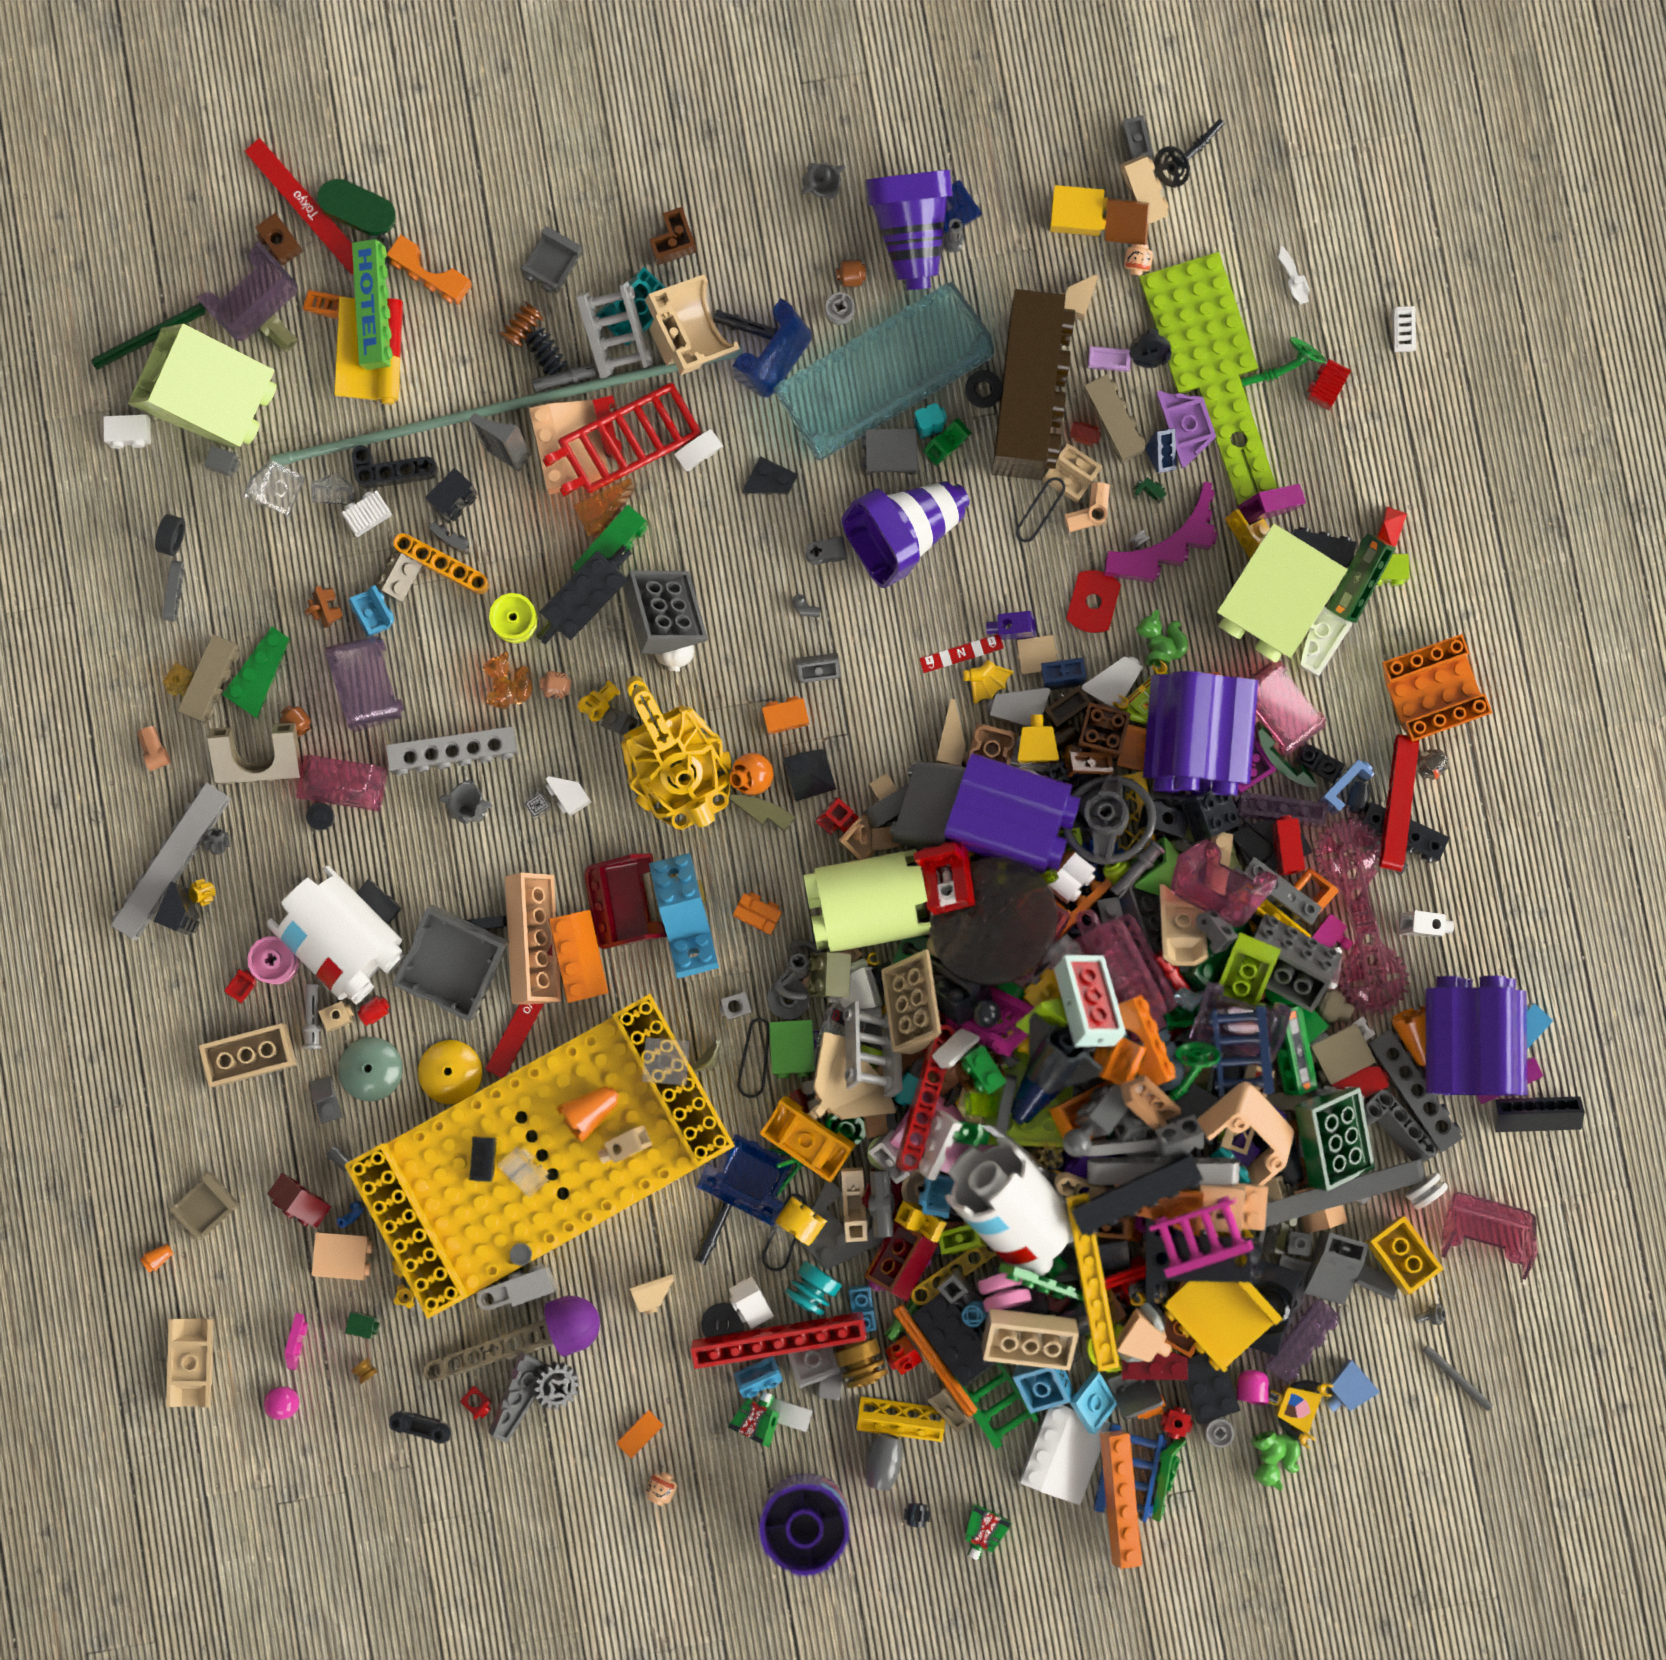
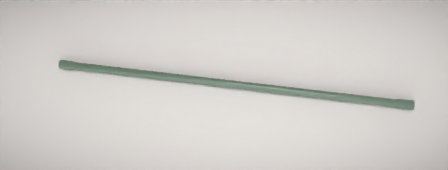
M739 344L740 348L738 351L702 365L743 357L741 344ZM663 363L297 451L271 455V460L274 468L292 464L296 461L355 448L359 445H368L469 421L473 413L486 417L678 371L675 363L668 366Z

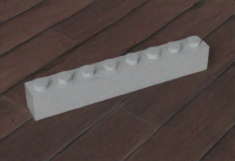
M207 782L197 790L195 794L197 797L194 802L186 806L184 817L181 821L178 820L174 824L172 835L169 839L166 838L160 846L161 851L157 857L154 856L148 864L149 869L145 875L142 874L136 882L137 887L126 896L123 908L117 910L112 917L113 923L111 926L133 940H138L160 907L170 883H176L203 843V835H207V832L213 828L232 799Z

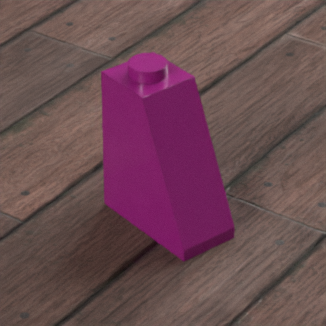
M1300 484L1259 492L1237 507L1248 524H1251L1261 519L1271 518L1296 510L1306 504Z

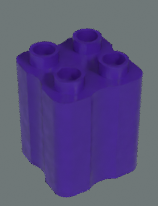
M1194 671L1172 672V674L1151 676L1143 778L1154 780L1153 791L1179 793V790L1192 791L1191 795H1201L1212 790L1211 794L1237 796L1238 785H1250L1258 680Z
M971 753L946 826L945 842L962 843L968 849V852L1044 876L1047 867L1058 870L1067 840L1057 837L1060 826L1072 830L1079 809L1080 798L1071 796L1072 785Z
M1437 976L1436 988H1425L1426 1093L1437 1095L1527 1096V991L1517 990L1516 979L1506 978V976H1479L1480 987H1473V979H1463L1462 976Z

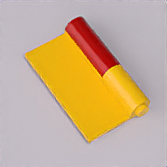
M339 297L334 396L382 401V404L393 405L395 401H398L403 317L402 300L387 298V306L390 310L388 326L391 330L389 343L393 355L392 359H390L391 367L367 370L359 365L355 298Z

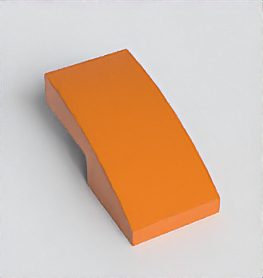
M648 1410L616 1444L632 1459L664 1424Z

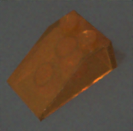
M631 478L573 505L587 536L592 535L594 537L604 531L603 529L610 524L633 494L635 489Z

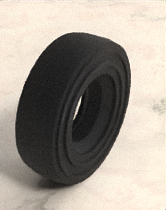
M980 370L973 373L967 379L965 385V395L968 401L978 408L994 406L1000 400L1003 392L1000 378L988 370ZM978 383H989L992 387L991 394L987 397L979 396L975 389Z

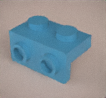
M375 585L371 586L368 591L349 598L348 602L367 637L389 629L394 623V615L387 608L382 592Z
M938 1174L936 1180L925 1177V1192H921L919 1198V1205H922L923 1214L949 1218L952 1206L947 1202L945 1196L948 1194L952 1196L955 1182L951 1176Z
M773 1356L733 1373L738 1389L744 1399L754 1397L760 1391L774 1388L784 1381Z

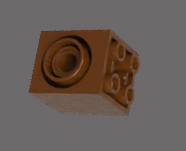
M1089 703L1084 712L1076 747L1092 753H1109L1112 760L1116 761L1121 755L1131 713L1104 704Z

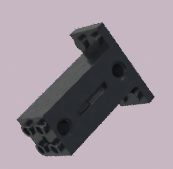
M1146 1218V1303L1164 1302V1298L1167 1297V1286L1164 1285V1281L1253 1283L1259 1282V1278H1262L1263 1268L1262 1264H1259V1255H1262L1263 1248L1262 1242H1259V1237H1241L1245 1241L1251 1240L1254 1247L1251 1251L1243 1253L1247 1257L1245 1265L1241 1261L1243 1254L1167 1278L1164 1269L1169 1266L1170 1259L1168 1257L1167 1263L1164 1262L1163 1256L1165 1253L1167 1254L1160 1231L1159 1229L1150 1231L1149 1227L1154 1224V1221ZM1171 1236L1178 1258H1181L1182 1262L1189 1260L1191 1253L1185 1236ZM1194 1236L1199 1252H1202L1203 1255L1211 1253L1210 1249L1212 1247L1209 1238ZM1218 1237L1220 1245H1223L1224 1248L1232 1246V1237Z

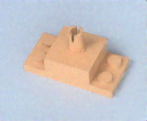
M1238 1183L1235 1185H1199L1194 1189L1188 1190L1204 1192L1203 1208L1216 1204V1199L1228 1195L1230 1199L1236 1197L1237 1202L1230 1205L1239 1233L1242 1234V1229L1265 1231L1268 1186ZM1222 1209L1209 1212L1215 1231L1230 1232ZM1201 1219V1230H1205L1203 1221Z

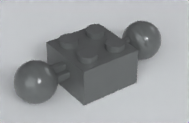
M1112 1083L1109 1085L1105 1084L1100 1088L1096 1087L1089 1095L1091 1098L1089 1102L1083 1104L1078 1109V1116L1074 1121L1080 1128L1069 1130L1063 1138L1064 1150L1073 1157L1085 1155L1091 1147L1090 1136L1096 1138L1109 1134L1129 1107L1124 1102L1120 1085Z

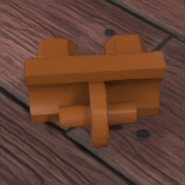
M321 586L315 587V591L312 593L313 599L307 601L309 608L305 609L304 612L306 615H312L314 621L321 618L324 629L329 628L333 622L342 618L341 609L339 606L329 609L327 604L336 599L333 588L322 589Z

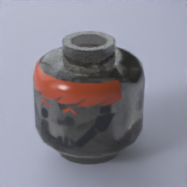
M1428 749L1417 760V772L1424 779L1436 780L1448 769L1449 759L1440 749Z

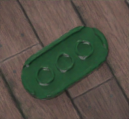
M332 179L325 182L318 190V205L325 215L366 235L378 236L381 233L385 234L395 225L396 212L389 200L350 181Z

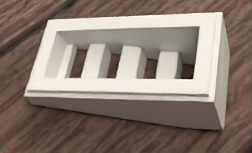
M1395 307L1392 310L1394 352L1416 351L1415 307ZM1408 315V318H1399V316ZM1409 323V326L1399 327V324ZM1399 332H1409L1410 335L1399 336ZM1410 340V344H1399V341Z

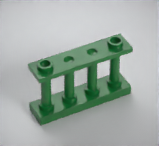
M998 1362L997 1366L1002 1373L976 1391L968 1393L965 1386L962 1387L977 1408L976 1413L973 1414L974 1418L995 1450L1003 1445L1000 1441L1003 1439V1435L1030 1417L1037 1423L1039 1420L1036 1416L1040 1414L1039 1412L1030 1414L1019 1389L1001 1362ZM1007 1380L1014 1391L987 1410L983 1409L980 1411L976 1405L979 1402L978 1399ZM1017 1399H1020L1026 1410L998 1429L997 1427L992 1429L988 1423L991 1417Z

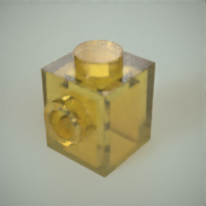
M175 662L162 684L167 686L165 691L175 697L178 694L184 697L194 673Z

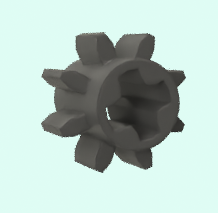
M220 828L210 829L207 835H203L205 850L210 849L212 854H222L225 852L226 847H230L228 832L223 833V830Z

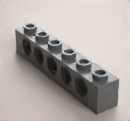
M1387 1030L1368 1042L1367 1045L1381 1069H1384L1388 1074L1389 1081L1419 1126L1435 1143L1437 1153H1442L1463 1139L1461 1136L1462 1130L1456 1122L1453 1123L1448 1116L1450 1112L1444 1104L1439 1103L1436 1098L1438 1095L1426 1093L1425 1074L1419 1067L1416 1069L1412 1063L1414 1060L1413 1056L1407 1049L1404 1051L1400 1045L1402 1040L1395 1031L1392 1033L1391 1030ZM1389 1048H1393L1397 1053L1394 1060L1387 1057V1050ZM1401 1066H1405L1409 1071L1406 1078H1402L1399 1074ZM1414 1084L1419 1085L1421 1089L1418 1096H1414L1411 1092V1087ZM1426 1102L1431 1103L1433 1107L1430 1114H1426L1423 1110ZM1438 1120L1443 1121L1445 1125L1442 1132H1438L1435 1128Z

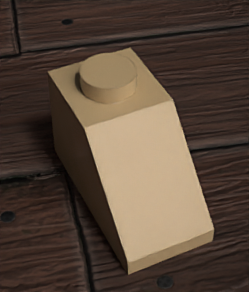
M1093 275L1067 288L1065 308L1074 309L1075 318L1084 320L1098 280L1097 275Z

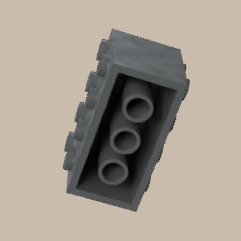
M1265 914L1253 933L1252 938L1281 949L1265 988L1313 1012L1330 985L1342 954L1333 948L1319 943L1316 939L1302 934L1296 928L1289 927L1277 918Z

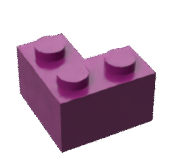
M1255 736L1250 785H1238V795L1277 770Z

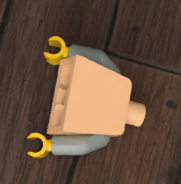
M1137 1292L1136 1294L1140 1297V1302H1136L1134 1298H1131L1130 1301L1132 1305L1140 1306L1141 1308L1140 1310L1136 1308L1117 1338L1114 1336L1117 1355L1126 1362H1141L1143 1360L1150 1362L1156 1353L1167 1357L1172 1347L1164 1342L1166 1339L1164 1324L1149 1303H1145V1295L1142 1292Z

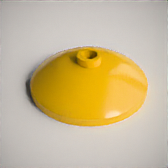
M444 1040L435 1043L426 1050L419 1062V1083L423 1091L431 1099L439 1103L457 1104L477 1091L482 1080L483 1070L478 1054L473 1048L461 1041ZM448 1067L452 1069V1074L449 1076L445 1074V1069Z

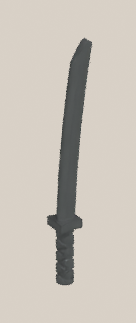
M984 1125L983 1129L995 1138L1004 1137L1014 1142L1056 1188L1054 1181L1057 1174L1055 1172L1049 1171L1034 1156L996 1126Z

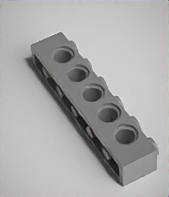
M513 726L386 745L389 770L396 775H406L409 770L415 769L417 772L429 771V767L435 766L438 769L450 768V764L459 763V766L471 765V761L480 760V763L493 761L492 758L501 757V760L514 758L513 755L518 754L516 734ZM494 740L499 741L500 747L495 751L490 750V743ZM474 743L478 744L479 750L474 754L469 753V746ZM450 747L458 748L456 756H448L447 752ZM430 750H436L437 756L433 760H428L426 757ZM409 753H415L416 759L412 763H406L405 760Z

